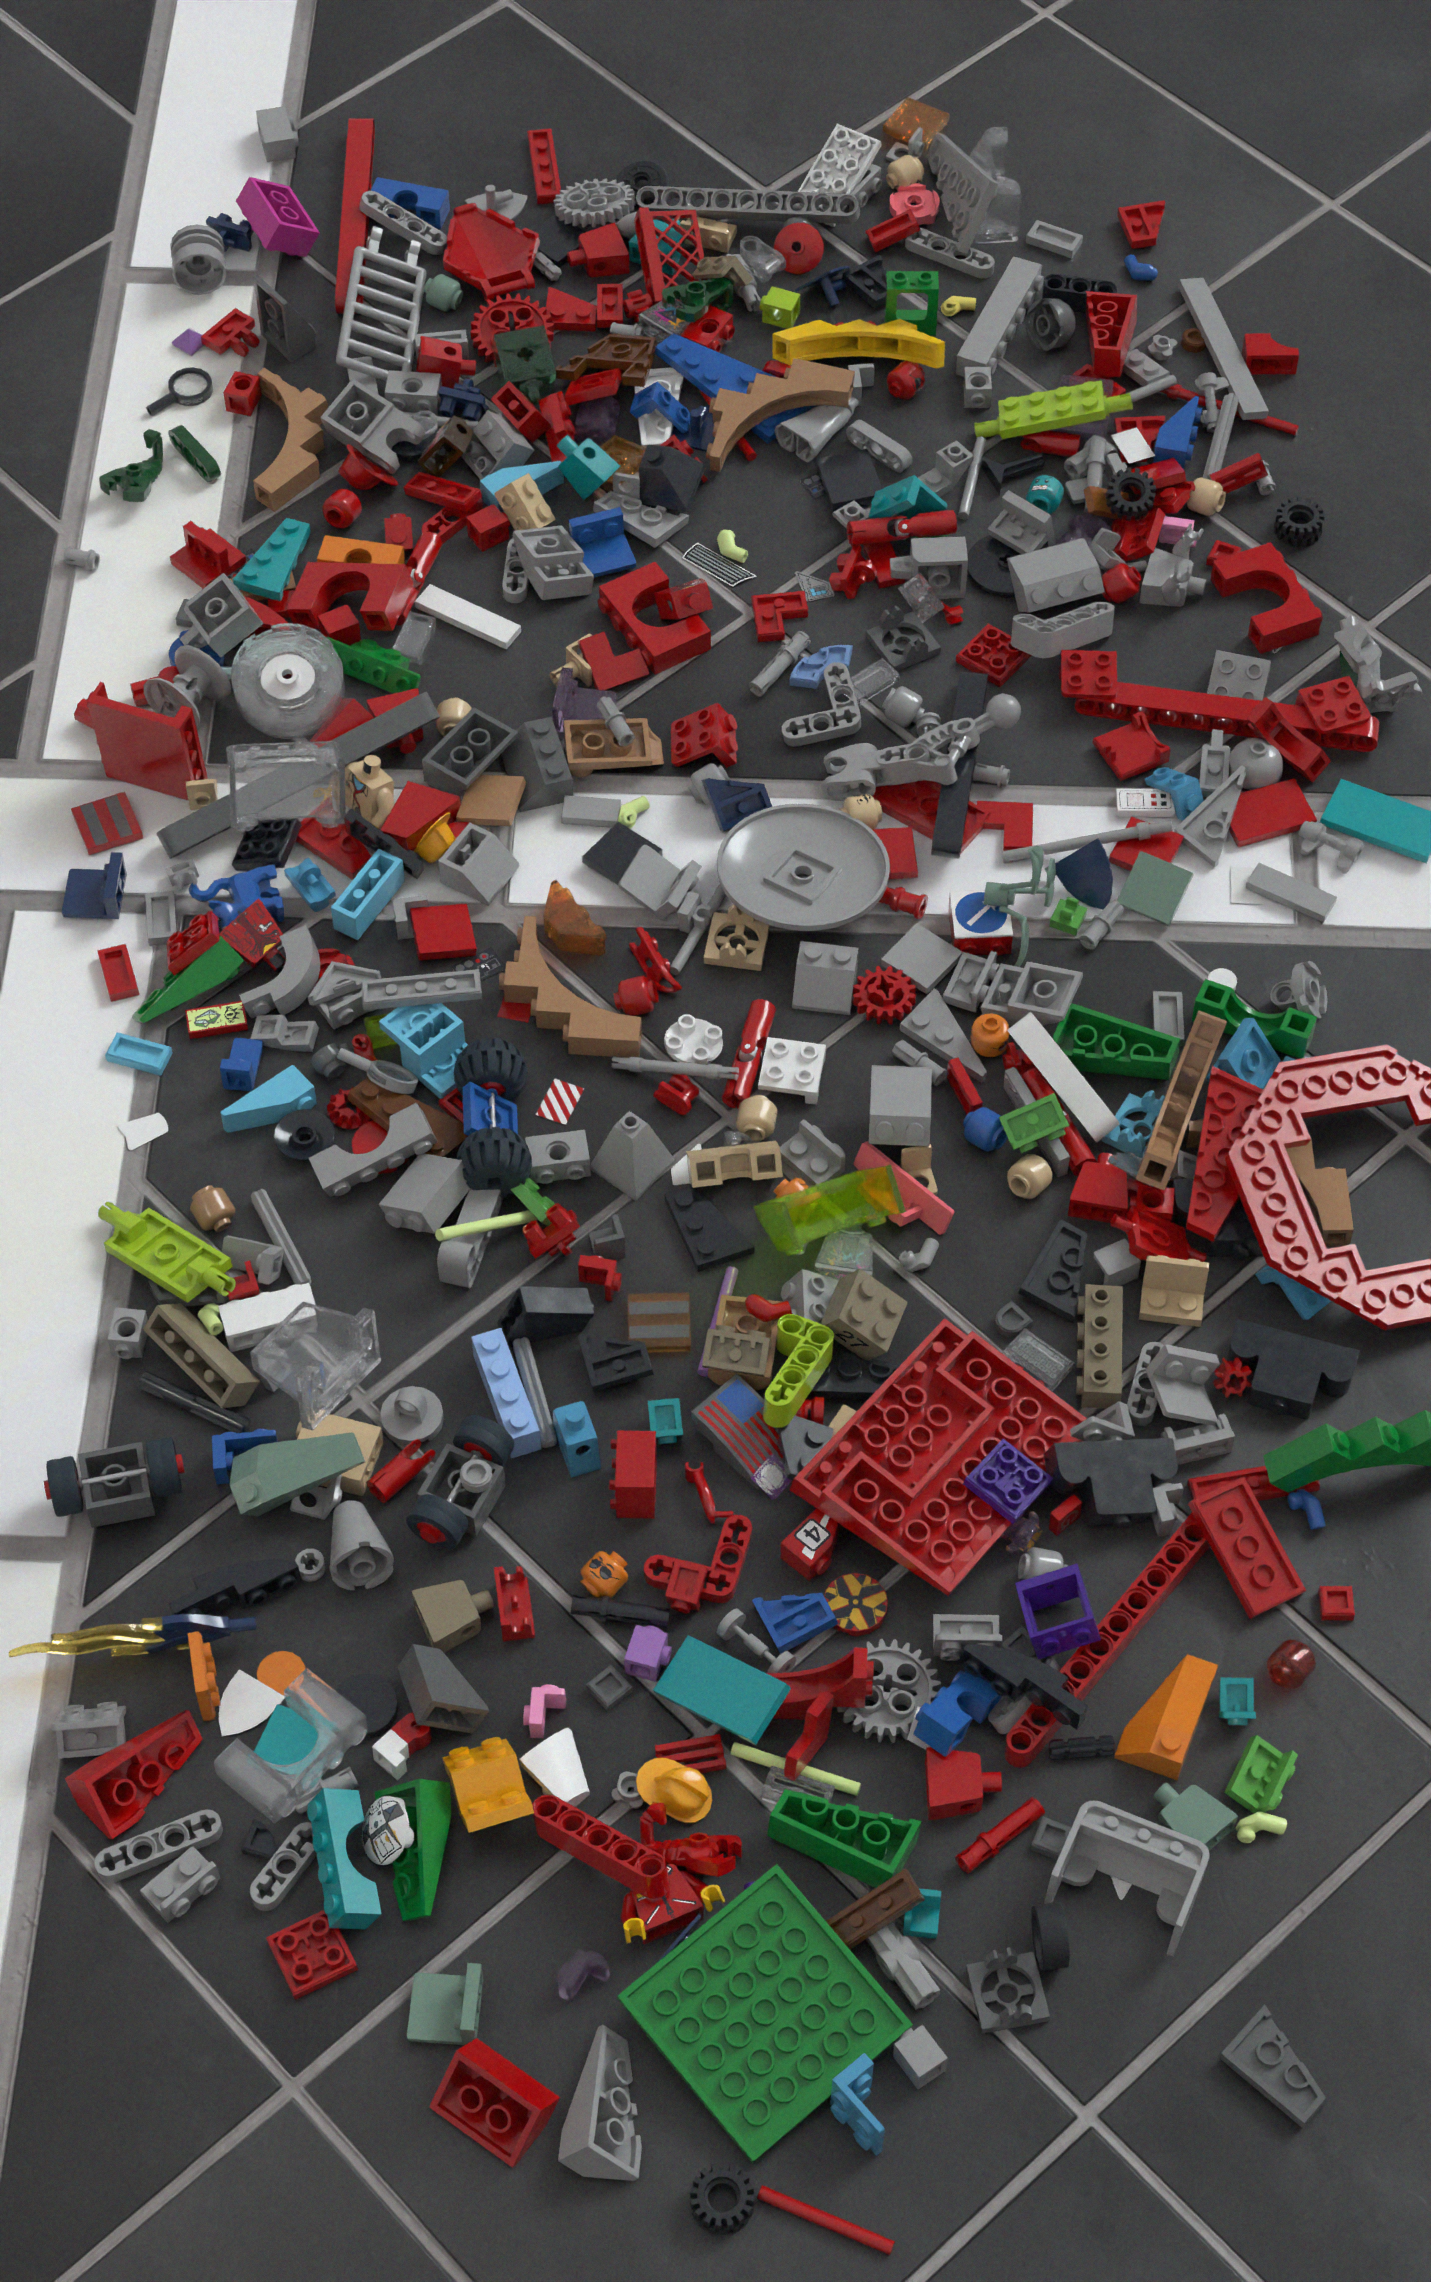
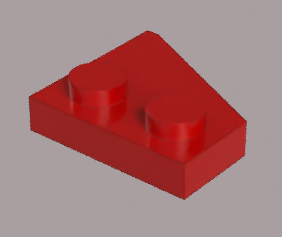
M548 287L546 308L547 315L552 316L554 330L596 331V305L555 288Z

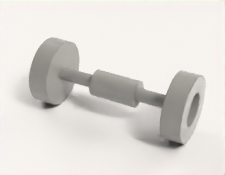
M733 1609L723 1618L716 1631L723 1640H729L737 1633L744 1639L743 1644L760 1658L765 1657L772 1663L767 1673H788L792 1670L796 1663V1657L789 1651H785L775 1658L768 1652L769 1647L752 1633L748 1635L741 1629L746 1615L739 1609Z

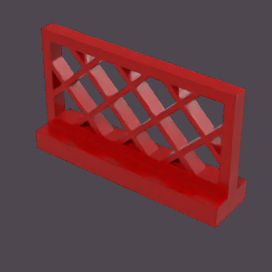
M649 207L639 208L634 218L635 231L646 293L652 299L653 311L665 308L662 303V290L670 286H677L678 284L674 281L680 274L690 282L699 281V279H695L685 270L690 262L697 266L698 262L704 258L696 210L649 211ZM680 218H690L691 228L688 231L676 223ZM662 219L669 226L662 232L654 226L653 220ZM671 228L683 236L678 243L666 235ZM686 239L695 245L696 250L692 255L680 246ZM661 240L673 248L668 255H665L658 249V244ZM675 251L687 259L682 267L670 258ZM665 263L677 271L672 279L662 272V267ZM675 299V302H676V303H675L674 308H675V307H680V306H679L680 304L677 302V301H679V302L681 303L680 300Z

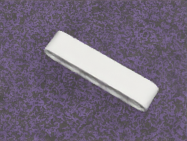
M1031 1012L1007 1030L1096 1142L1120 1125V1122Z

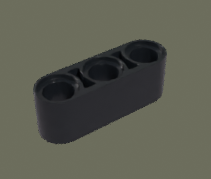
M1050 274L1043 281L1042 299H1060L1068 304L1073 312L1086 313V291L1117 293V286L1107 280Z

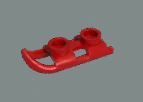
M638 927L636 932L641 939V943L639 946H636L634 942L629 943V947L648 980H653L657 990L660 992L672 993L680 991L682 986L669 973L670 963L668 959L663 958L657 952V940L654 937H650L643 927ZM649 958L652 962L651 967H648L646 961L649 960ZM664 977L672 987L662 986L658 982Z

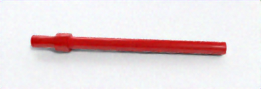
M1180 384L1159 391L1167 394L1168 398L1174 400L1180 398L1190 401L1195 396H1199L1198 405L1206 407L1205 396H1200L1196 392L1183 389ZM1216 399L1217 409L1221 410L1223 401ZM1236 410L1235 416L1241 418L1238 410ZM1271 416L1263 419L1248 420L1295 436L1299 429V425Z

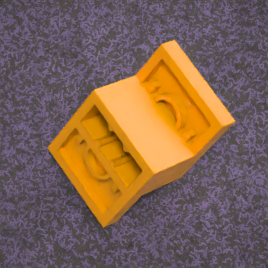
M500 1737L489 1738L481 1742L482 1746L472 1749L459 1747L451 1750L449 1756L442 1757L445 1770L451 1781L459 1815L469 1833L534 1813L531 1799L525 1791L516 1753L507 1739L501 1740Z

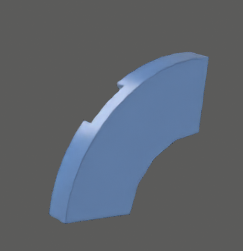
M853 645L828 646L819 649V652L808 658L804 657L793 669L789 686L817 689L820 681L824 679L825 668L834 662L843 663L849 670Z

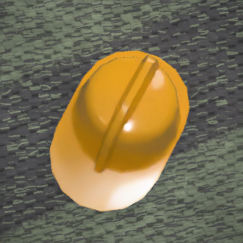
M450 813L444 814L427 830L414 850L415 853L430 864L439 861L456 840L447 824Z
M654 1758L644 1763L639 1769L636 1778L637 1791L647 1804L651 1805L652 1802L664 1803L666 1814L684 1823H695L703 1819L710 1811L712 1804L711 1789L705 1777L698 1770L686 1767L667 1758Z

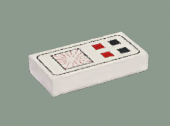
M1116 789L1117 817L1174 816V805L1170 793L1159 789Z

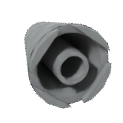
M345 1501L338 1505L333 1512L330 1555L332 1580L339 1587L347 1590H355V1586L365 1585L366 1589H370L383 1583L393 1572V1553L364 1505L358 1501Z

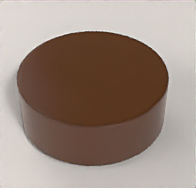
M1191 328L1183 332L1181 345L1186 351L1198 353L1206 348L1200 329Z

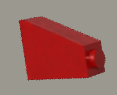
M344 698L304 748L310 752L370 721L374 717L354 698Z
M407 781L380 831L394 838L405 850L410 849L414 851L427 830L444 814H451L447 824L454 823L457 820L456 816L461 805L460 796Z

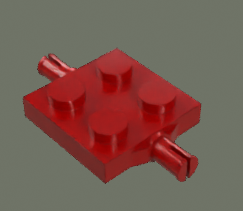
M1134 1205L1127 1212V1219L1114 1214L1110 1221V1226L1126 1232L1129 1240V1253L1140 1260H1147V1256L1158 1255L1182 1260L1196 1259L1200 1262H1205L1206 1253L1191 1248L1186 1239L1184 1227Z

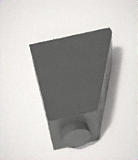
M417 1644L411 1645L398 1665V1670L416 1723L474 1734L488 1714V1706L441 1649Z

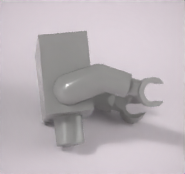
M1189 524L1184 535L1174 545L1172 549L1173 554L1155 548L1154 552L1151 553L1142 582L1139 603L1181 607L1185 603L1187 592L1198 595L1204 594L1206 579L1192 577L1194 563L1189 560V549L1194 544V541L1200 539L1204 532L1202 528L1199 532H1195L1191 528L1192 524Z

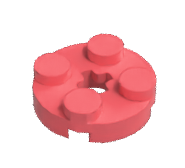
M914 183L907 187L900 186L898 187V192L890 195L889 210L891 215L895 217L911 209L918 225H929L935 222L936 215L939 212L940 199L936 191L926 190V185Z

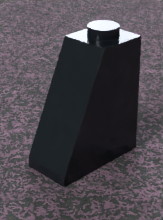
M519 1286L497 1323L499 1328H502L508 1347H513V1341L526 1337L532 1343L581 1332L590 1319L593 1318L595 1308L594 1303L590 1300L587 1288Z

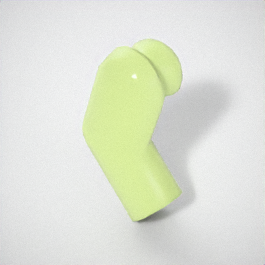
M722 530L717 537L720 553L744 563L747 559L748 551L735 545V534L733 531Z
M641 796L623 804L619 810L618 822L629 829L632 828L636 823L637 814L650 808L647 798Z
M215 1303L206 1304L198 1312L199 1319L211 1335H217L223 1330L219 1305Z
M1256 1812L1238 1822L1236 1826L1238 1831L1237 1838L1243 1843H1251L1256 1837L1255 1833L1261 1830L1283 1835L1286 1830L1287 1820L1268 1813Z

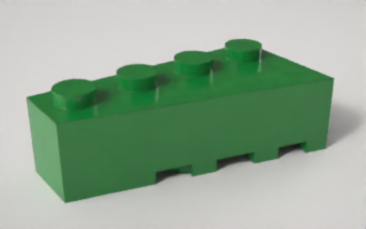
M1071 1003L1064 1021L1059 1022L1052 1038L1078 1071L1169 1080L1179 1056L1180 1038Z
M785 1789L770 1814L767 1836L877 1888L902 1871L918 1842L922 1821L911 1818L909 1822L893 1818V1814L881 1811L879 1815L859 1810V1806L847 1803L846 1806L829 1803L828 1799Z

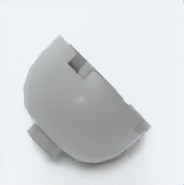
M1248 738L1238 743L1231 751L1228 777L1242 765L1246 768V777L1243 784L1245 789L1253 790L1279 783L1284 766L1282 755L1264 739Z

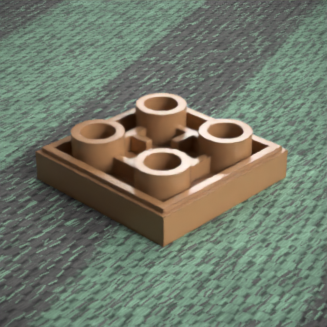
M480 775L466 789L456 816L457 821L470 822L474 825L511 826L526 786L525 778L523 776Z

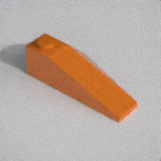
M1187 1654L1125 1726L1114 1758L1178 1781L1218 1665Z

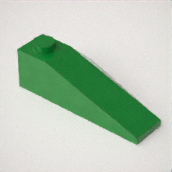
M219 936V942L175 976L169 971L163 978L165 986L162 989H155L133 1014L132 1018L137 1022L145 1023L224 982L226 979H232L240 971L241 968L239 966L244 960Z
M417 1779L375 1791V1801L384 1796L404 1800L409 1828L414 1832L412 1845L409 1848H404L400 1856L390 1863L395 1873L393 1887L403 1921H412L431 1916L451 1820L450 1782Z

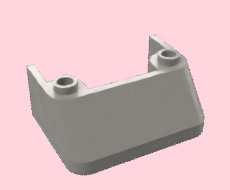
M1088 1801L1080 1807L1052 1871L1044 1904L1053 1902L1061 1881L1074 1886H1083L1092 1880L1096 1870L1160 1895L1156 1905L1157 1914L1164 1922L1175 1926L1167 1951L1168 1955L1174 1956L1207 1868L1210 1853L1207 1846L1199 1840L1103 1802Z

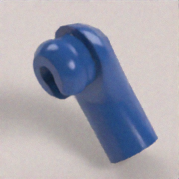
M1135 255L1125 257L1124 263L1133 279L1153 281L1157 278L1158 271L1152 265L1138 263Z

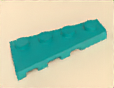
M286 518L233 578L234 585L239 590L281 601L283 589L288 586L290 581V573L296 568L297 557L299 554H302L310 536V524Z

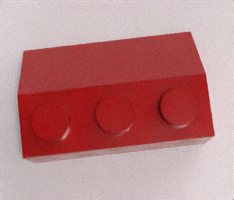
M476 2038L456 2050L429 2108L513 2168L546 2127L560 2097Z

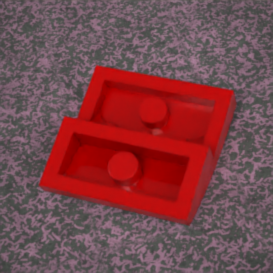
M1156 508L1145 517L1141 516L1138 520H1135V517L1132 516L1131 521H1126L1127 516L1124 515L1122 519L1118 518L1113 521L1110 531L1121 536L1113 551L1124 562L1153 553L1165 513L1160 508Z

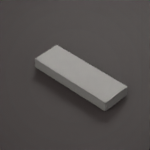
M1262 863L1257 864L1245 887L1323 923L1337 899V896Z

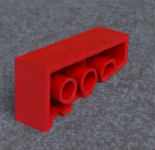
M1086 291V322L1094 375L1106 378L1120 377L1137 323V295Z

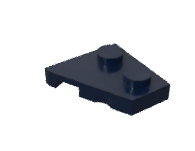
M711 778L701 780L720 831L734 827L753 813L772 807L765 785L762 783Z

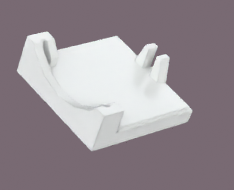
M767 1037L758 1089L805 1095V1103L817 1105L821 1074L826 1058V1045Z

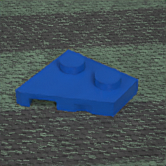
M823 1593L806 1594L801 1597L786 1595L782 1596L781 1600L763 1601L762 1597L752 1600L780 1654L838 1624Z

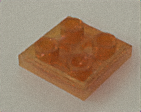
M907 97L883 124V132L896 139L909 142L919 127L923 128L922 142L924 143V149H926L934 140L936 133H939L950 121V114Z

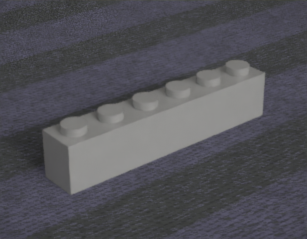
M1013 256L957 354L956 375L964 377L965 367H991V374H994L998 358L1003 357L1006 352L1008 340H1013L1017 324H1022L1026 308H1030L1034 301L1035 292L1040 291L1042 288L1044 276H1041V264Z

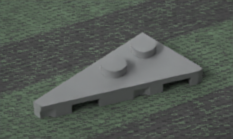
M1242 765L1174 829L1175 833L1184 836L1183 842L1214 868L1218 865L1246 777V768Z
M934 988L900 1023V1031L948 1062L959 1057L967 1074L983 1083L987 1075L986 1069L939 991Z

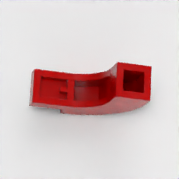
M1265 697L1259 704L1254 706L1247 717V720L1250 722L1248 726L1254 734L1274 746L1282 755L1285 763L1312 783L1331 762L1324 750L1298 732L1268 698Z

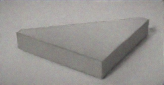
M332 961L309 994V1004L314 1006L360 989L361 980L381 979L380 971Z

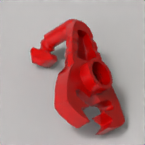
M652 1802L647 1811L643 1812V1816L640 1817L641 1844L660 1854L668 1864L674 1863L679 1866H686V1870L689 1873L706 1874L716 1877L723 1876L736 1868L734 1854L742 1859V1842L737 1835L694 1833L689 1838L674 1839L673 1841L665 1840L663 1842L654 1841L653 1822H658L660 1825L667 1823L666 1806L664 1803ZM719 1852H726L728 1857L723 1858V1853L719 1855Z

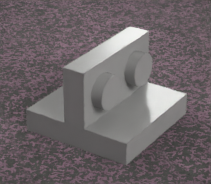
M1008 490L1002 497L1004 510L989 526V535L1021 554L1054 546L1056 541L1051 515Z

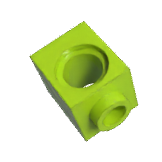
M772 286L767 296L764 295L760 302L762 322L786 329L792 328L800 314V294Z

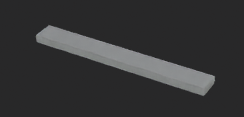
M1204 278L1180 279L1178 288L1198 329H1200L1221 377L1227 379L1229 393H1234L1235 396L1239 397L1237 410L1242 420L1267 418L1269 410Z

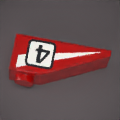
M816 1508L781 1542L780 1558L810 1581L816 1574L821 1575L829 1568L842 1525Z

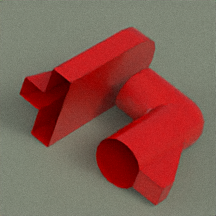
M674 1074L669 1084L664 1081L659 1083L658 1090L654 1092L653 1097L678 1114L685 1115L691 1110V1101L699 1095L700 1091L696 1085L691 1083L687 1075Z

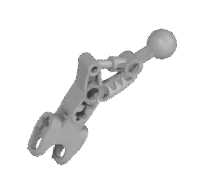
M1002 693L994 696L988 702L986 713L974 720L972 718H962L947 722L914 740L912 744L877 750L872 744L860 743L834 750L824 757L827 773L832 774V776L827 777L822 782L821 788L824 797L830 800L844 801L851 796L865 794L872 796L875 793L876 787L898 785L922 780L939 782L943 785L953 784L957 780L954 765L958 758L963 757L967 749L977 746L980 742L979 735L993 726L1000 729L1013 727L1020 719L1021 706L1015 697ZM951 742L948 747L950 752L948 755L937 752L938 749ZM835 759L843 760L846 763V765L834 766L833 764H831V761ZM831 785H844V789L839 792H834L828 787Z

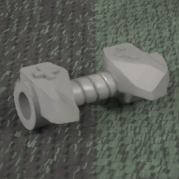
M1208 372L1199 375L1198 379L1195 380L1198 395L1205 396L1207 410L1203 411L1201 415L1202 426L1207 428V432L1214 433L1220 410L1216 406L1215 393L1227 388L1229 384L1226 378H1216L1215 373Z
M1304 821L1299 831V836L1304 839L1300 854L1308 855L1314 849L1323 846V844L1340 851L1337 869L1343 874L1347 873L1353 862L1358 860L1363 850L1362 841L1353 838L1344 841L1326 833L1327 827L1323 823Z

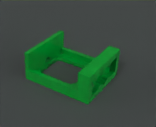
M886 271L887 290L884 322L902 319L917 325V331L927 335H936L939 296L938 271ZM900 293H925L928 295L927 310H896L897 295Z

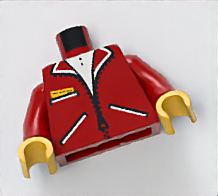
M674 1864L666 1865L670 1889L663 1897L649 1899L632 1889L624 1896L620 1920L624 1927L626 1943H631V1937L635 1935L641 1936L644 1945L687 1927L698 1914L701 1915L700 1921L704 1920V1906L702 1903H704L708 1912L713 1910V1902L721 1901L722 1904L725 1903L720 1887L718 1885H707L687 1871H679Z

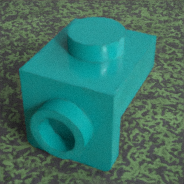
M679 1398L648 1401L650 1431H656L658 1444L677 1443V1437L683 1436Z
M1219 1677V1718H1228V1725H1248V1718L1256 1719V1712H1254V1678Z

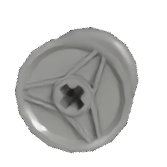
M185 645L180 646L175 651V664L180 674L173 678L174 683L161 678L149 679L144 684V695L155 713L174 718L182 705L192 708L196 728L198 729L200 727V714L195 704L200 702L202 695L214 700L226 699L231 693V684L226 673L212 657L198 648Z

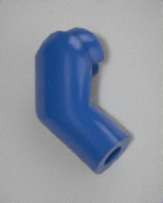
M1297 1490L1296 1493L1292 1492L1288 1495V1504L1291 1509L1301 1508V1510L1306 1512L1310 1530L1326 1527L1318 1498L1306 1490Z

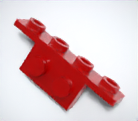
M560 391L539 400L541 414L551 424L545 430L552 462H563L567 458L556 445L567 434L575 442L574 434H576L569 418L571 416L569 405L564 400L563 392Z

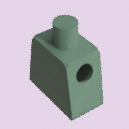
M1165 1783L1153 1796L1164 1807L1159 1813L1158 1825L1201 1841L1207 1846L1209 1851L1235 1828L1238 1816L1197 1785H1190L1179 1795L1168 1783Z

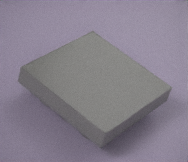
M916 923L881 959V965L886 969L888 966H892V972L894 973L900 969L903 970V978L910 976L911 985H915L916 988L928 994L959 962L963 952Z

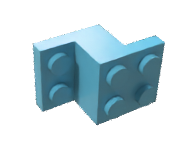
M442 1003L397 1007L379 1021L380 1029L400 1045L402 1066L415 1074L418 1080L440 1099L444 1098L457 1088L453 1073L456 1059L468 1045L465 1043L464 1024L459 1017Z

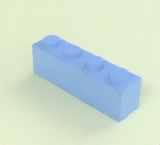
M502 1328L472 1336L473 1356L497 1422L514 1440V1448L510 1457L515 1458L541 1450L540 1430Z

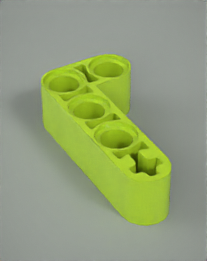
M786 1314L778 1320L776 1348L780 1353L788 1356V1359L767 1388L764 1396L763 1419L766 1424L776 1428L784 1427L791 1422L832 1360L833 1331L825 1325L795 1314Z

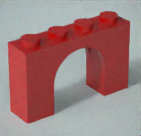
M1271 542L1213 561L1210 580L1223 598L1245 590L1259 588L1272 591L1283 599L1284 604L1279 608L1252 616L1250 619L1248 636L1260 654L1319 635L1320 625L1323 621L1321 610L1315 607L1310 600L1308 591L1302 588L1297 581L1295 572L1289 569L1284 562L1282 553L1277 551Z
M308 562L286 610L295 628L319 629L318 615L326 613L337 598L348 592L365 590L368 593L361 606L360 613L368 630L393 631L414 583L405 564Z
M656 562L599 586V599L597 600L601 612L607 614L615 630L621 631L625 636L627 645L635 650L640 648L646 666L650 668L654 675L711 650V630L698 614L664 627L649 626L636 618V615L642 609L656 603L654 592L669 588V578Z

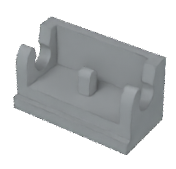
M1225 1414L1218 1415V1421L1214 1426L1204 1424L1174 1432L1169 1426L1164 1428V1432L1160 1436L1161 1438H1173L1178 1465L1232 1452L1235 1439L1234 1432Z

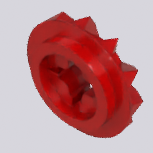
M340 1088L338 1094L331 1095L330 1102L327 1104L329 1119L338 1127L345 1129L359 1128L363 1124L368 1123L371 1118L358 1107H356V1113L353 1110L351 1111L350 1108H346V1102H350L348 1100V1092L350 1090H342Z

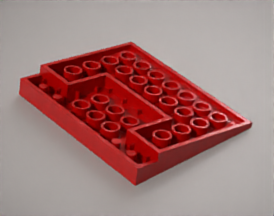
M944 1318L798 1473L792 1482L790 1491L949 1596L1012 1525L1010 1521L963 1485L966 1477L1003 1438L1046 1472L1043 1454L1054 1443L1085 1442L1072 1437L1070 1429L1087 1418L975 1332L971 1331L967 1336Z

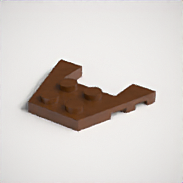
M609 334L588 347L587 354L583 356L575 355L570 358V364L562 368L561 365L553 369L555 379L576 381L588 367L599 368L601 371L621 368L624 373L621 376L623 385L644 387L655 356L656 338Z

